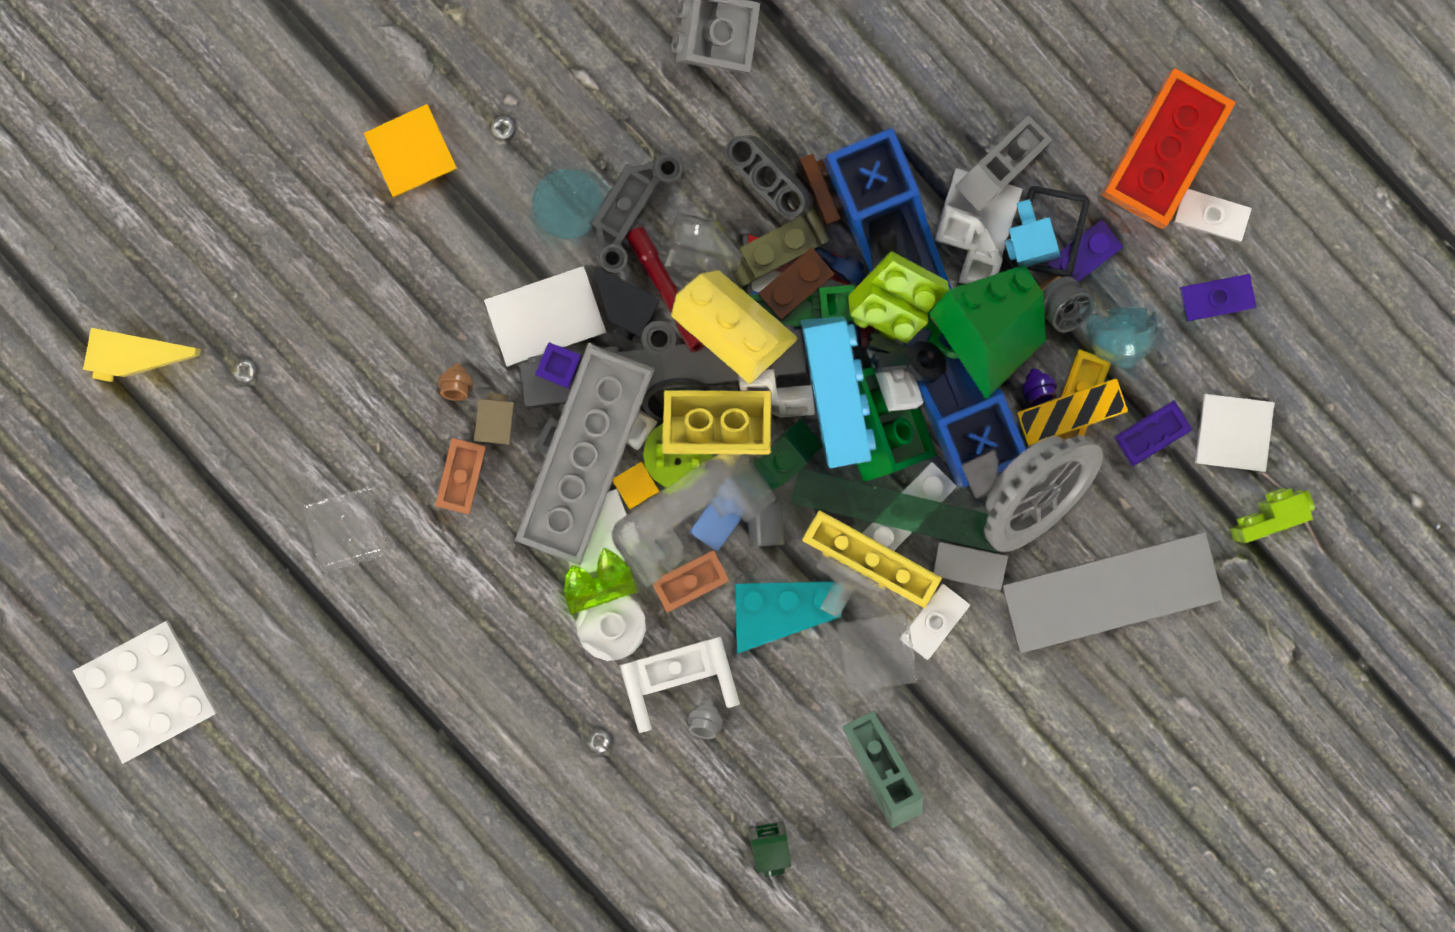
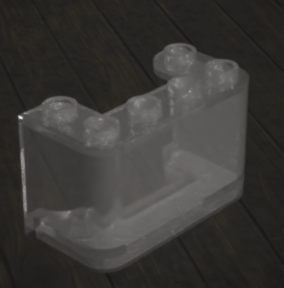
M716 454L620 519L613 527L612 540L643 588L647 589L684 559L686 554L685 545L674 526L710 502L721 517L728 513H736L741 515L745 522L762 512L777 497L748 454Z

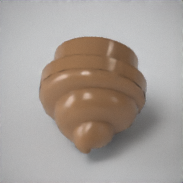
M460 363L454 364L439 377L438 387L441 389L440 395L448 400L463 401L472 392V377Z

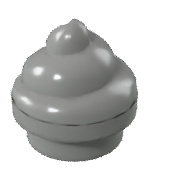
M712 701L705 702L689 714L687 720L690 725L689 731L697 737L713 739L716 737L717 732L722 729L723 719L718 714V709L713 706Z

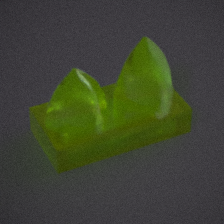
M603 548L597 563V577L593 578L584 569L572 565L566 575L565 588H563L570 615L637 593L630 566H626L617 554L607 548Z

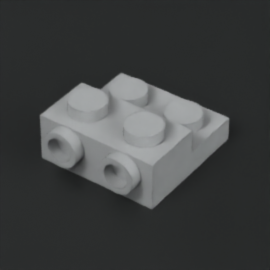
M679 0L676 14L678 18H682L680 32H675L671 43L672 52L677 53L675 62L750 73L760 3L748 0Z

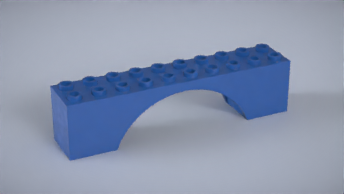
M890 128L826 155L823 162L827 168L830 182L839 197L844 216L868 273L870 274L892 251L947 280L949 289H951L952 287L929 228L919 189L894 129ZM922 328L907 344L903 342V345L910 347L916 341L927 342L931 331ZM941 333L939 341L946 348L952 350L953 348L943 333ZM945 357L947 370L939 379L933 383L917 381L924 401L922 404L956 486L966 487L969 486V483L961 467L962 464L995 450L998 461L997 473H1000L1022 454L1026 448L1000 388L998 387L986 399L959 358Z

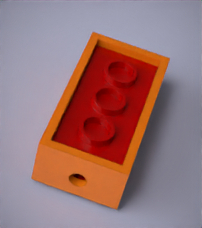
M1176 68L1172 69L1161 84L1100 196L1159 229L1167 227L1236 102Z

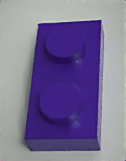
M1100 220L1082 234L1074 271L1070 276L1077 282L1123 248L1122 244L1103 220ZM1073 242L1060 251V258L1047 261L1046 265L1066 271Z

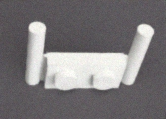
M721 636L620 665L639 733L652 730L643 695L717 674L726 708L740 704Z

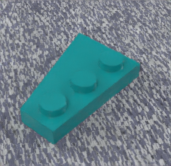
M840 581L735 583L737 654L841 617Z

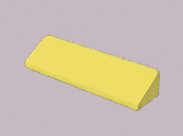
M821 510L817 512L802 537L803 542L923 608H926L942 580V577Z

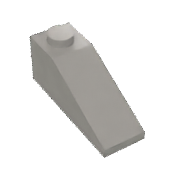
M1028 115L968 172L955 187L980 211L1052 139Z

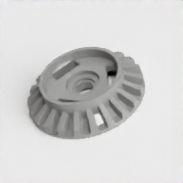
M1080 435L1065 441L1059 436L1048 437L1025 450L1001 473L988 493L985 505L990 514L984 527L986 540L997 551L1007 552L1030 543L1049 530L1072 509L1094 481L1103 461L1102 448L1091 437Z

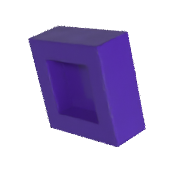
M548 342L535 375L569 389L583 356Z

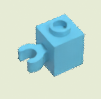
M1030 199L1018 202L1017 207L1022 225L1010 228L1011 239L1005 240L1010 261L1017 259L1019 266L1025 265L1028 267L1060 258L1050 217L1036 221Z

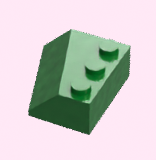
M1025 265L951 288L929 313L986 399L1046 341L1044 293Z

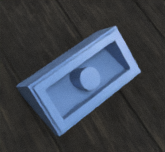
M729 475L689 532L718 552L747 512V505L754 502L753 497H757L758 494Z

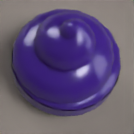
M1032 368L1022 386V393L1024 398L1029 400L1030 405L1037 406L1056 398L1055 390L1057 389L1055 379L1051 378L1047 373H1042L1039 369Z

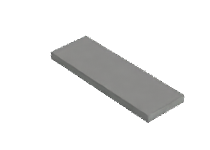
M588 343L514 541L581 565L655 368Z
M1206 532L1002 585L1020 654L1223 600Z

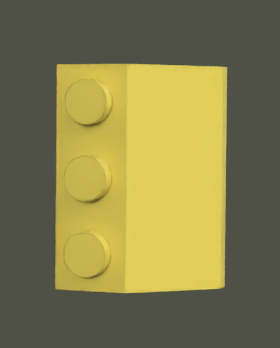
M720 270L699 274L676 295L671 317L699 339L701 343L749 384L797 341V336Z
M664 390L662 454H770L771 391Z

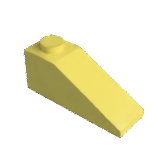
M91 328L83 369L93 371V379L113 382L114 376L126 377L200 356L201 349Z

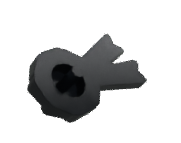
M870 332L867 336L869 343L866 349L877 352L869 359L875 366L874 373L906 369L915 376L917 381L933 383L947 370L945 355L933 343L916 341L910 347H906L875 332Z

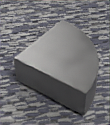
M995 450L961 465L975 498L987 492L996 478L998 461Z

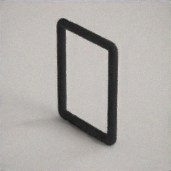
M1032 186L1026 200L1030 199L1031 203H1033L1035 193L1083 202L1067 270L1036 264L1026 267L1031 271L1060 277H1070L1074 271L1090 200L1084 195ZM1017 259L1012 260L1013 266L1019 267Z

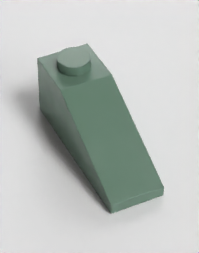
M872 711L843 725L844 733L872 794L891 828L923 814L924 797L875 712Z

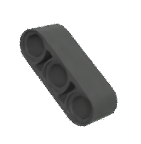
M753 135L734 137L728 142L725 153L729 163L779 214L791 218L810 212L814 203V197L810 189L761 139ZM743 142L748 143L752 150L751 157L747 161L742 159L739 152ZM767 167H771L776 173V181L771 186L765 182L763 176ZM791 192L797 193L800 197L801 203L797 210H793L788 204V196Z

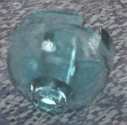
M1120 307L1108 309L1109 317L1099 319L1098 313L1087 319V332L1092 350L1098 357L1106 362L1116 364L1118 368L1136 366L1137 361L1144 359L1155 347L1158 326L1156 312L1154 311L1151 315H1147V308Z

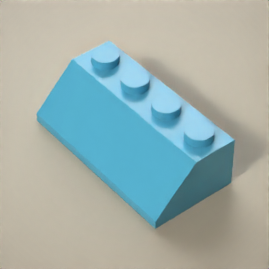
M844 317L800 320L824 456L829 468L871 461L870 451L876 450L873 430H866L864 416L870 415L866 394L860 395L857 381L863 380L860 359L853 360L851 346H857L854 325H847Z

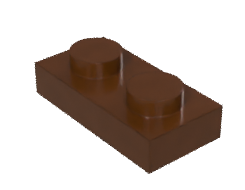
M814 154L801 158L799 163L825 226L838 222L840 220L838 213L843 211V207L836 191L829 193L824 180L830 177L823 160L816 161Z
M811 247L763 288L758 295L781 321L835 274Z

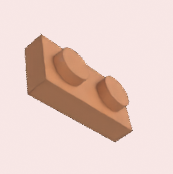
M455 438L451 439L435 504L436 507L465 514L471 513L487 446Z
M713 549L652 580L651 583L668 613L729 582V579Z

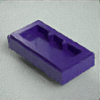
M1250 274L1180 287L1186 322L1257 308Z
M1172 400L1113 438L1130 466L1133 467L1192 431V428L1175 400Z

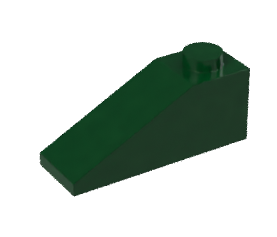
M784 822L749 827L757 873L764 872L765 877L785 874V868L792 866Z

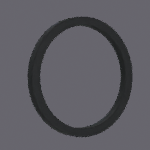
M688 378L663 380L647 389L643 399V408L650 417L663 422V415L654 411L648 404L649 398L656 391L675 385L691 386L701 391H711V389L700 381Z

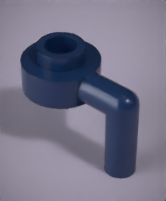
M822 247L814 249L834 274L849 285H854L856 288L866 278V275L862 272L865 266L854 257L847 255L844 259L833 255Z

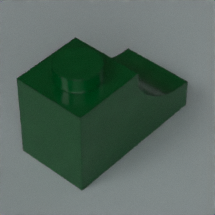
M800 419L771 443L770 454H758L747 465L768 491L784 485L800 471L823 445Z

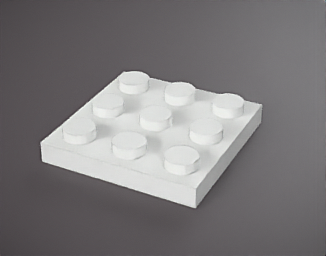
M168 620L73 670L122 764L218 713Z

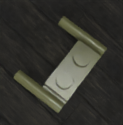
M791 192L798 207H800L801 200L799 195ZM814 205L807 214L784 224L740 247L736 251L719 220L707 226L739 288L794 261L811 247L815 249L832 241Z

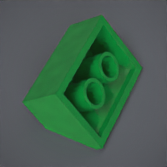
M873 367L862 370L863 380L857 381L860 395L866 394L870 415L864 416L866 430H873L876 450L870 451L871 461L857 463L863 482L896 472L937 456L920 406L914 409L888 411Z

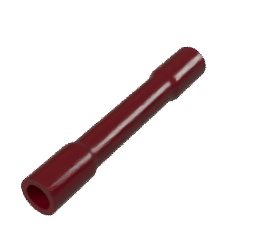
M635 228L627 234L626 239L639 262L644 265L672 314L676 295L679 291L660 260L659 253L645 228ZM675 320L676 327L690 352H697L706 347Z

